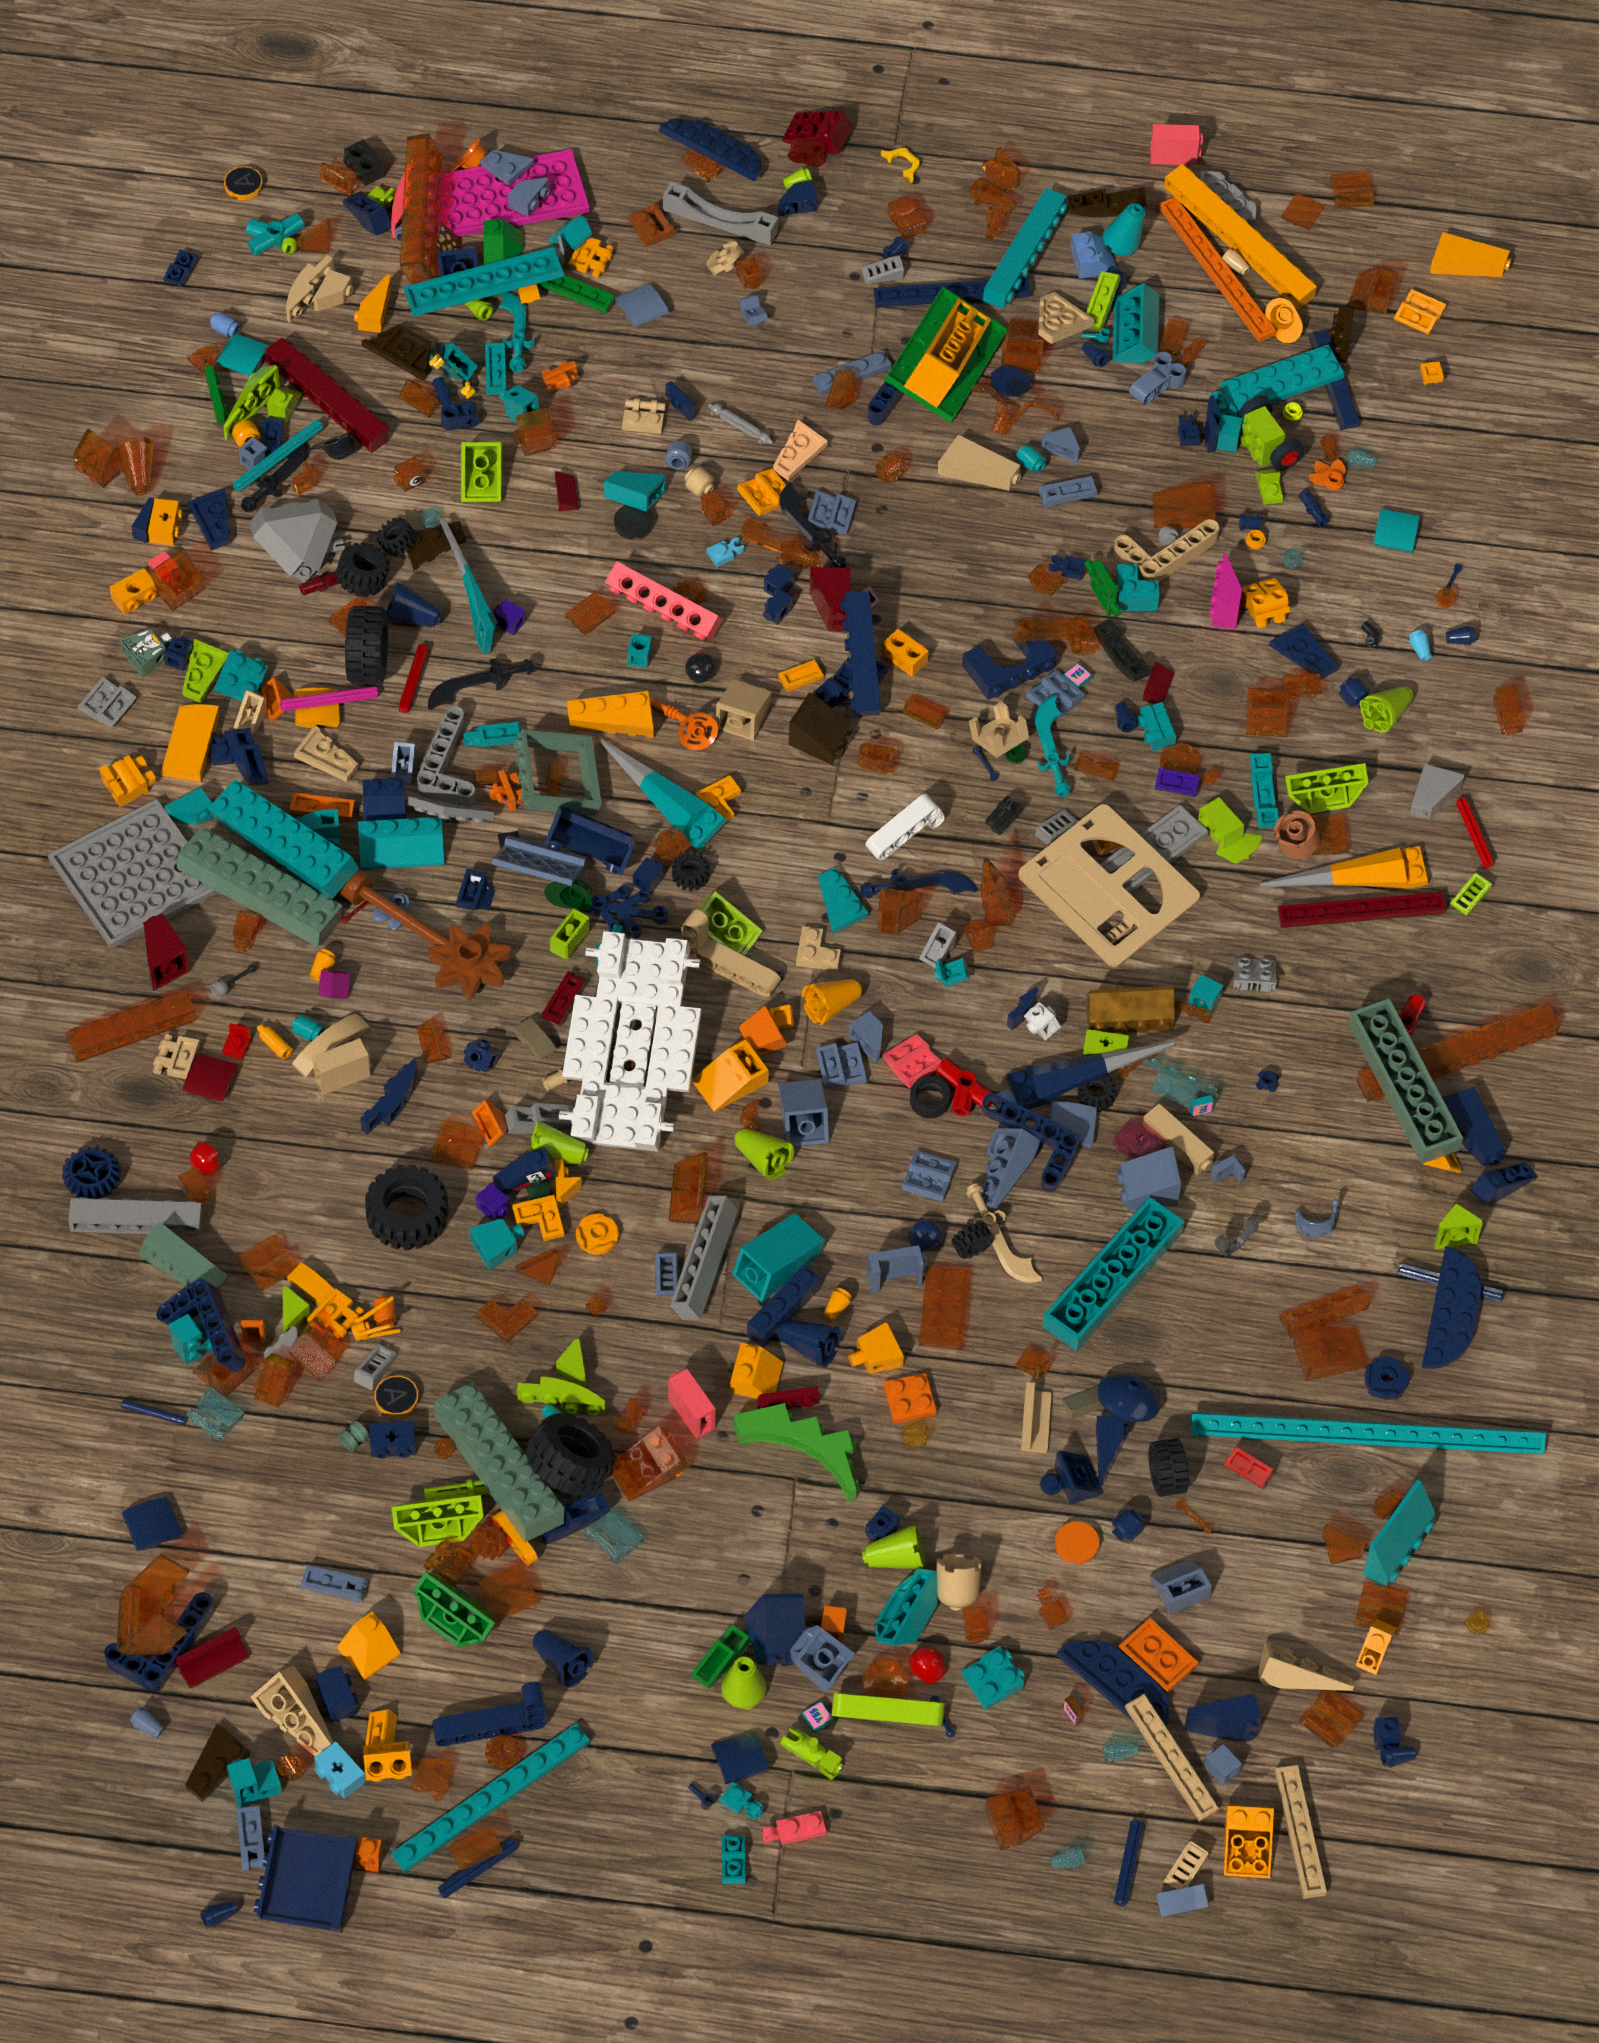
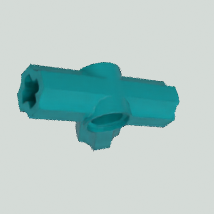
M294 213L281 222L266 223L257 219H250L247 223L246 234L254 238L247 241V245L254 256H258L271 247H281L283 239L305 228V224L298 213Z

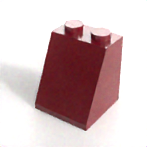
M810 567L809 594L828 631H843L842 619H845V611L841 612L840 599H843L845 593L850 592L851 568Z
M162 913L152 916L143 922L150 982L153 991L190 972L187 948Z

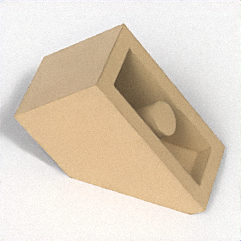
M329 270L313 298L314 310L321 311L343 304L347 297H350L353 293L354 287L352 286L351 277Z

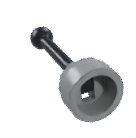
M253 964L249 965L247 970L227 982L218 980L212 983L210 989L213 995L218 999L225 996L229 985L248 973L255 972L256 966Z

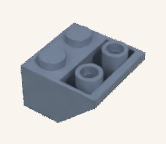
M1190 1559L1152 1574L1149 1577L1169 1615L1210 1598L1212 1586L1203 1569Z

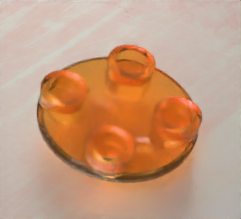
M879 1659L865 1669L863 1688L867 1696L900 1699L907 1690V1673L897 1661Z

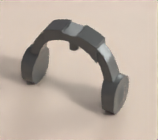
M1253 1217L1245 1220L1243 1225L1244 1232L1231 1244H1229L1228 1239L1224 1235H1220L1215 1239V1246L1224 1256L1231 1255L1240 1249L1247 1238L1258 1231V1222Z

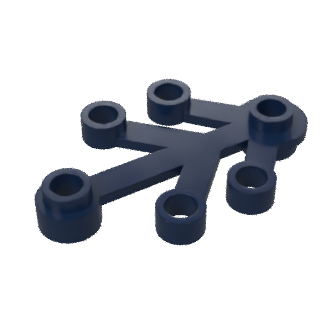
M620 886L617 891L606 897L602 895L592 897L593 904L589 911L594 915H601L608 924L609 932H612L613 929L611 927L614 924L621 926L620 922L614 920L609 912L618 914L628 927L629 935L632 938H639L641 936V926L636 924L630 916L652 919L658 925H662L668 920V909L664 906H656L652 910L633 907L638 903L646 904L650 901V893L646 889L640 890L638 894L629 898V888L627 886ZM618 899L625 900L620 904H612Z

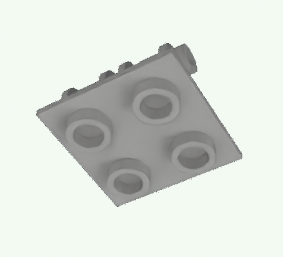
M1247 957L1233 959V988L1248 990V983H1250V991H1252L1253 983H1256V991L1259 990V984H1261L1260 991L1271 992V990H1275L1277 984L1275 960L1265 958L1261 960L1249 959Z

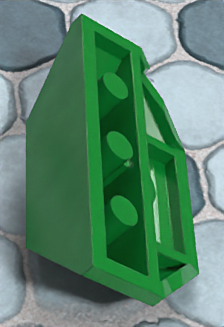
M425 1571L413 1590L417 1598L422 1621L456 1647L484 1642L496 1624L495 1619L486 1607L453 1583Z

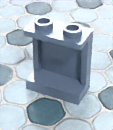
M919 1245L868 1254L866 1275L871 1294L880 1291V1280L915 1275L917 1285L922 1284V1279L926 1276L925 1266H927L925 1253H921Z

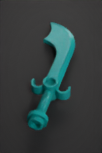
M508 291L501 294L502 302L499 308L510 311L514 316L512 341H506V337H503V343H505L506 348H514V358L510 360V368L513 372L519 373L525 368L522 350L534 347L535 341L534 337H532V341H525V303H521L520 296Z
M1055 694L1045 699L1035 714V725L1047 760L1045 766H1041L1039 761H1037L1038 769L1042 772H1046L1049 769L1053 771L1057 783L1054 787L1055 794L1059 797H1065L1070 794L1071 787L1069 783L1064 782L1060 766L1068 765L1070 757L1066 753L1067 758L1065 760L1059 759L1050 731L1053 721L1062 716V713L1056 707L1058 696Z

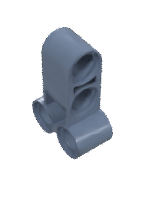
M1159 352L1154 357L1153 368L1132 384L1129 394L1143 405H1147L1168 387L1173 389L1182 388L1185 384L1186 368L1180 363L1172 364V357L1169 353Z

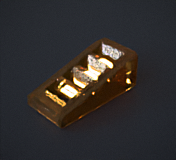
M322 162L320 180L352 196L357 189L358 173Z

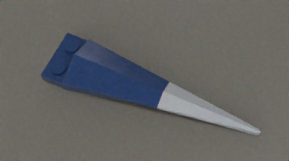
M1176 1041L1027 1066L1025 1070L1006 1074V1079L1011 1092L1014 1094L1016 1103L1026 1109H1032L1106 1073L1173 1048L1176 1045Z

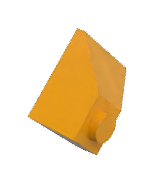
M370 1612L356 1622L337 1646L339 1652L364 1681L401 1655L388 1630L373 1612Z

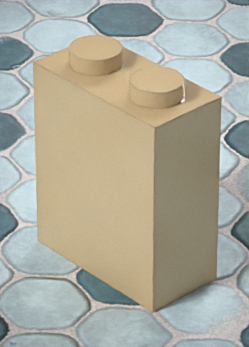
M360 1038L313 1056L315 1080L323 1095L370 1077L372 1064L369 1057H371V1052L367 1045H363Z

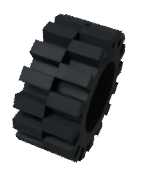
M392 518V522L386 521L387 525L383 524L381 526L382 530H378L377 542L387 554L398 556V553L400 555L404 554L403 550L408 551V546H413L412 541L416 540V533L404 518Z
M686 851V855L680 853L679 858L676 856L672 863L673 882H676V886L679 888L682 885V890L688 887L689 891H692L694 887L696 891L699 890V885L703 888L705 882L708 883L710 865L707 862V858H703L701 853L697 856L696 851H693L692 854ZM695 867L699 872L695 875H687L683 873V869Z
M1106 1073L1078 1086L1077 1098L1079 1103L1096 1107L1098 1112H1102V1108L1105 1111L1108 1110V1107L1113 1105V1101L1115 1102L1117 1090L1115 1080L1112 1081L1110 1075L1106 1077ZM1100 1087L1104 1089L1105 1094L1093 1096L1089 1093V1089Z
M976 1222L975 1224L971 1223L969 1227H963L962 1231L959 1230L958 1234H955L951 1241L960 1258L967 1259V1257L977 1256L979 1252H984L985 1248H989L990 1244L993 1243L994 1237L984 1222Z

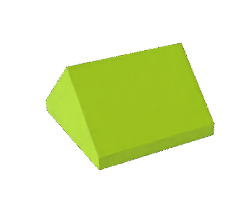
M1455 1204L1439 1224L1434 1248L1443 1249L1445 1246L1452 1248L1477 1245L1483 1224L1482 1220L1458 1204Z

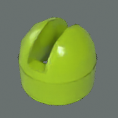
M292 238L283 239L282 251L285 254L286 252L290 253L289 255L294 254L297 250L298 242Z

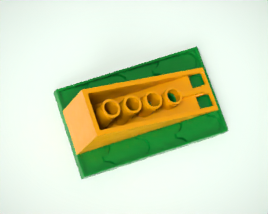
M942 287L884 381L894 385L895 388L951 423L1008 329L945 287Z

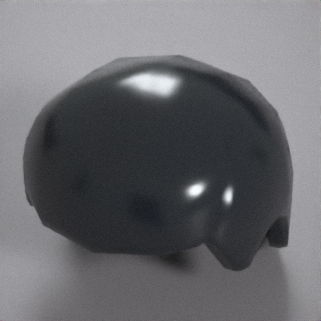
M695 653L687 660L685 670L690 680L702 683L712 679L717 668L714 659L710 655Z

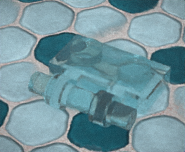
M212 1387L196 1401V1405L200 1410L196 1413L190 1409L186 1413V1416L191 1419L192 1424L196 1427L200 1426L210 1438H215L218 1441H221L225 1436L220 1431L222 1427L230 1431L244 1417V1412ZM207 1415L215 1420L212 1424L205 1420Z

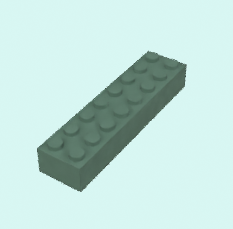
M202 826L178 853L177 869L316 947L321 945L341 921L343 905L331 900L322 893Z
M1390 998L1352 1011L1348 1025L1420 1163L1423 1164L1459 1151L1463 1137Z
M473 1382L434 1400L435 1418L524 1542L564 1524L565 1508L546 1482L539 1479L540 1476L533 1472L532 1465H529L527 1456Z

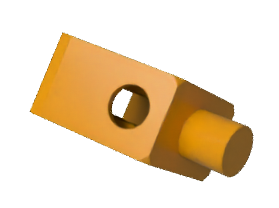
M887 1322L859 1337L856 1346L857 1352L848 1355L852 1367L864 1363L868 1373L903 1367L904 1355Z

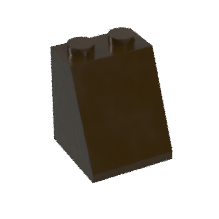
M810 692L789 722V745L831 765L836 758L839 759L842 756L844 746L849 744L853 738L852 723Z

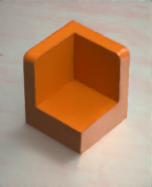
M824 1605L821 1628L839 1642H843L847 1609Z

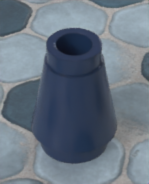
M1090 341L1083 344L1082 351L1094 366L1103 367L1108 363L1110 355L1106 349Z
M1467 625L1446 631L1447 644L1471 645V643H1475L1474 627Z
M1118 703L1115 706L1117 726L1122 732H1131L1137 726V719L1126 703Z
M1386 1745L1385 1748L1380 1750L1381 1762L1383 1766L1392 1768L1415 1760V1748L1413 1746Z
M233 1901L205 1906V1909L200 1911L206 1928H215L237 1914Z

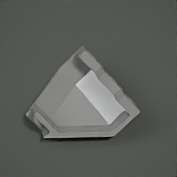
M319 499L309 500L310 502L300 504L298 502L283 504L281 507L261 508L249 522L253 538L290 577L293 575L299 580L307 582L315 571L319 572L336 528L337 520L333 508Z

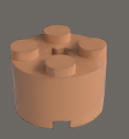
M1292 811V814L1281 816L1275 824V836L1280 850L1285 856L1292 859L1307 860L1318 848L1320 835L1313 818L1308 813Z

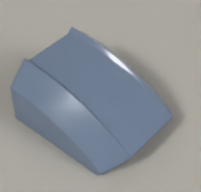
M817 1625L804 1630L790 1649L791 1659L795 1665L825 1693L832 1687L840 1672L855 1655L854 1652Z

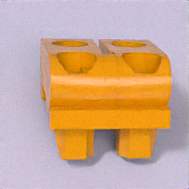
M1276 578L1258 582V585L1254 583L1241 587V606L1248 608L1249 614L1253 617L1254 623L1258 628L1266 627L1268 625L1267 618L1273 617L1275 623L1286 621V613L1290 612L1288 596Z

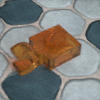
M1047 1587L1038 1590L1039 1594L1037 1597L1043 1607L1039 1608V1613L1048 1629H1054L1068 1622L1070 1617L1060 1599L1053 1602Z

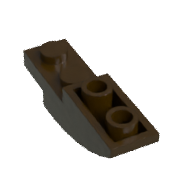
M1144 187L1108 194L1103 189L1067 196L1069 213L1086 217H1117L1129 204L1133 203L1147 207Z

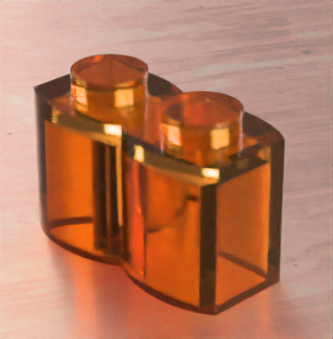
M909 195L889 202L887 207L890 219L897 226L904 239L925 232L926 224H928L926 215L918 210L916 200H913Z

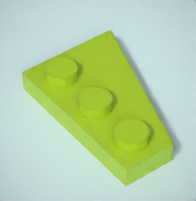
M194 639L189 668L182 690L183 696L202 703L219 677L229 653Z

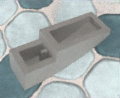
M534 1103L532 1107L511 1106L505 1115L508 1133H533L538 1121L544 1122L558 1130L572 1127L571 1120L559 1119L560 1110L573 1112L574 1106Z

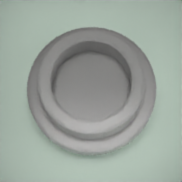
M1170 526L1162 528L1158 534L1159 542L1165 546L1170 545L1178 538L1177 531Z

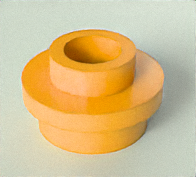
M1252 530L1247 534L1246 544L1250 548L1260 549L1265 545L1266 538L1260 530Z

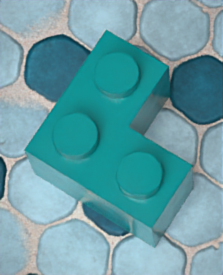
M1117 564L1115 581L1119 587L1117 605L1120 610L1157 611L1159 602L1158 581L1138 580L1137 564Z
M187 1314L169 1324L172 1346L185 1365L195 1362L202 1355L213 1351L201 1318L193 1322Z
M249 1758L244 1760L237 1759L227 1765L230 1786L238 1808L282 1794L281 1784L272 1760L258 1762L253 1767Z

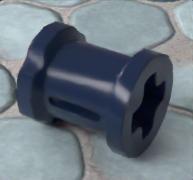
M898 236L890 246L883 248V253L886 258L899 256L902 252L908 250V244L903 238Z
M1240 513L1239 531L1244 529L1260 530L1261 514L1247 516L1244 513Z

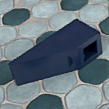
M1525 1162L1482 1173L1470 1191L1484 1206L1498 1202L1536 1180L1537 1176Z

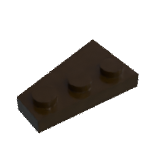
M460 521L449 523L448 525L458 545L465 542L466 536ZM441 525L415 532L416 540L412 541L413 546H408L409 550L406 552L412 569L415 571L419 568V565L426 561L429 563L438 554L448 552L452 548Z
M217 1723L185 1784L186 1789L203 1802L228 1777L227 1765L237 1759H247L250 1756V1751Z

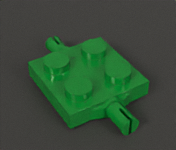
M1087 560L1084 566L1090 575L1091 589L1108 616L1112 614L1115 617L1120 616L1122 611L1117 605L1119 587L1115 581H1112L1107 566H1103L1100 560L1093 563L1092 560Z

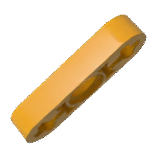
M501 1510L492 1516L493 1523L524 1564L529 1566L537 1561L538 1557L528 1541L524 1542L504 1512Z

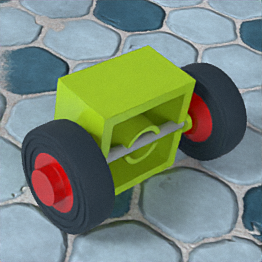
M1264 395L1256 396L1247 401L1238 413V417L1243 418L1241 443L1244 447L1248 448L1253 460L1257 461L1261 467L1271 463L1279 471L1287 470L1302 459L1305 453L1304 446L1297 439H1290L1284 442L1285 433L1271 415L1273 410L1272 402Z

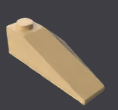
M294 1665L279 1671L251 1696L256 1706L267 1719L274 1720L280 1725L281 1730L293 1735L297 1742L315 1757L334 1743L307 1683Z

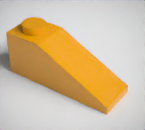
M387 274L362 300L359 310L355 311L354 320L358 322V330L382 332L392 288L391 275Z

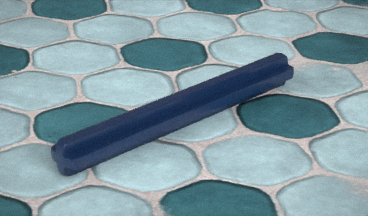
M1403 1262L1400 1263L1398 1274L1401 1276L1438 1285L1439 1272ZM1481 1284L1480 1297L1497 1302L1503 1300L1504 1290Z

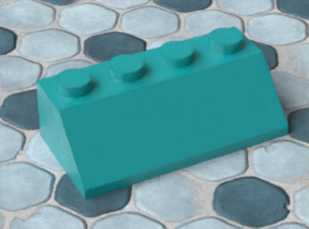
M1145 283L1114 298L1113 361L1145 363L1154 358L1158 353L1159 293Z
M442 818L358 821L360 865L362 870L444 866Z

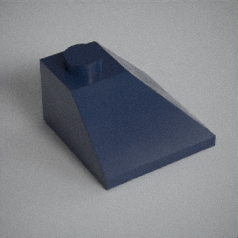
M474 246L437 252L440 277L478 267L476 247Z

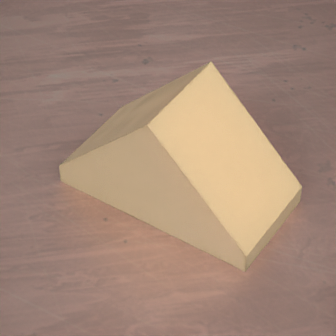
M246 690L234 728H250L252 735H254L267 715L266 697Z

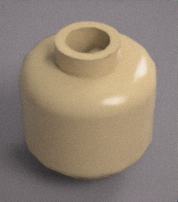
M702 467L690 469L684 478L686 488L698 497L705 494L709 495L715 487L713 485V475Z

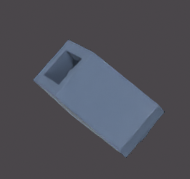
M544 177L518 182L508 194V207L528 217L532 211L538 208L542 199L549 195V179Z

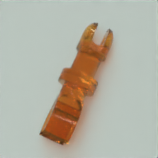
M1174 1000L1175 1011L1180 1013L1182 1011L1190 1017L1196 1016L1200 1021L1210 1023L1213 1011L1207 1008H1196V1005L1192 1004L1190 1006L1184 1004L1183 1001Z

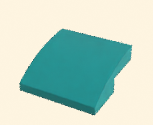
M235 333L221 351L216 364L251 376V374L256 373L260 369L261 361L265 358L264 350L269 345Z
M1380 509L1373 546L1413 553L1420 516Z

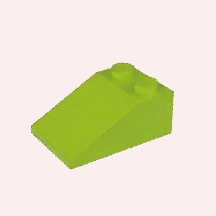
M461 442V502H501L503 480L502 443Z
M716 891L708 895L697 909L708 917V938L743 956L747 954L763 932V930Z

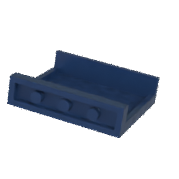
M274 1824V1829L270 1830L268 1834L267 1844H270L269 1853H265L263 1859V1867H266L265 1874L260 1876L258 1889L261 1890L260 1899L256 1898L254 1904V1912L257 1913L258 1919L341 1933L355 1864L357 1837L347 1836V1838L280 1828L278 1824Z

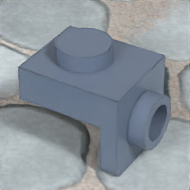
M757 294L739 299L741 316L749 325H759L763 321L768 320L767 313L760 306Z
M1232 1155L1225 1160L1221 1159L1213 1164L1210 1178L1214 1183H1217L1233 1174L1240 1183L1244 1181L1246 1169L1244 1164Z

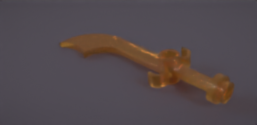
M750 516L744 521L742 525L743 537L751 543L783 554V557H776L778 564H786L788 561L798 558L806 561L808 567H818L820 565L821 557L818 553L812 551L807 554L799 551L801 549L799 538L794 537L795 544H792L791 541L780 542L763 534V529L766 526L765 522H756Z

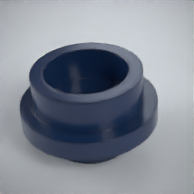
M1046 1474L1041 1478L1040 1488L1047 1495H1055L1062 1489V1480L1056 1474Z

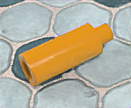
M260 1024L257 1027V1031L260 1033L259 1038L282 1060L287 1059L291 1055L293 1049L270 1026L265 1027L263 1024Z

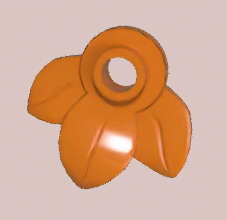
M1339 459L1335 460L1331 466L1316 461L1314 466L1315 473L1310 474L1308 477L1315 485L1326 486L1330 490H1338L1343 486V476L1346 473V468Z

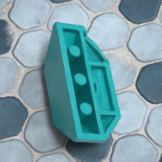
M918 1568L913 1572L914 1575L906 1578L894 1589L874 1624L876 1641L878 1643L898 1646L917 1641L937 1606L936 1571Z

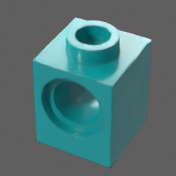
M631 634L627 652V665L648 668L652 649V636Z

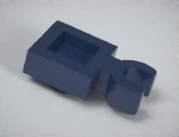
M1190 414L1187 421L1183 419L1182 415H1179L1178 423L1180 426H1178L1177 431L1180 447L1200 445L1198 425H1193V414Z
M1052 555L1051 562L1057 564H1049V571H1062L1061 576L1081 580L1086 560L1066 556V559L1063 560L1057 555Z
M224 731L223 738H218L216 732H213L214 744H211L213 766L233 764V757L226 740L227 731Z

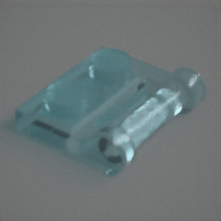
M614 1508L594 1525L589 1526L584 1532L588 1539L596 1542L610 1556V1560L614 1564H618L644 1541V1537ZM602 1530L621 1549L616 1550L599 1532Z

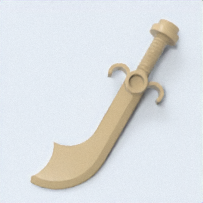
M978 1183L967 1187L966 1194L968 1198H974L982 1215V1218H976L973 1224L984 1222L994 1237L992 1245L1005 1271L1013 1278L1022 1282L1034 1283L1042 1281V1277L1032 1267L1031 1258H1019L1009 1250L996 1222V1216H1001L1005 1221V1213L1000 1210L994 1213L988 1211L981 1196L984 1189Z

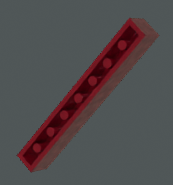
M281 337L264 350L265 361L269 366L276 365L279 374L298 391L303 392L305 397L346 432L354 430L350 435L369 452L373 453L389 441V427L387 424L378 420L371 410L364 408L358 399L350 396L344 387L336 384L331 376H327L322 372L317 364L314 365L291 342H287Z

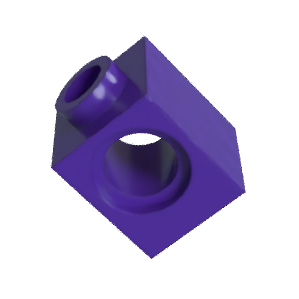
M507 599L501 605L498 604L493 611L498 621L496 626L512 635H515L526 622L525 610Z
M491 1183L475 1197L476 1208L492 1221L504 1218L510 1210L509 1198Z

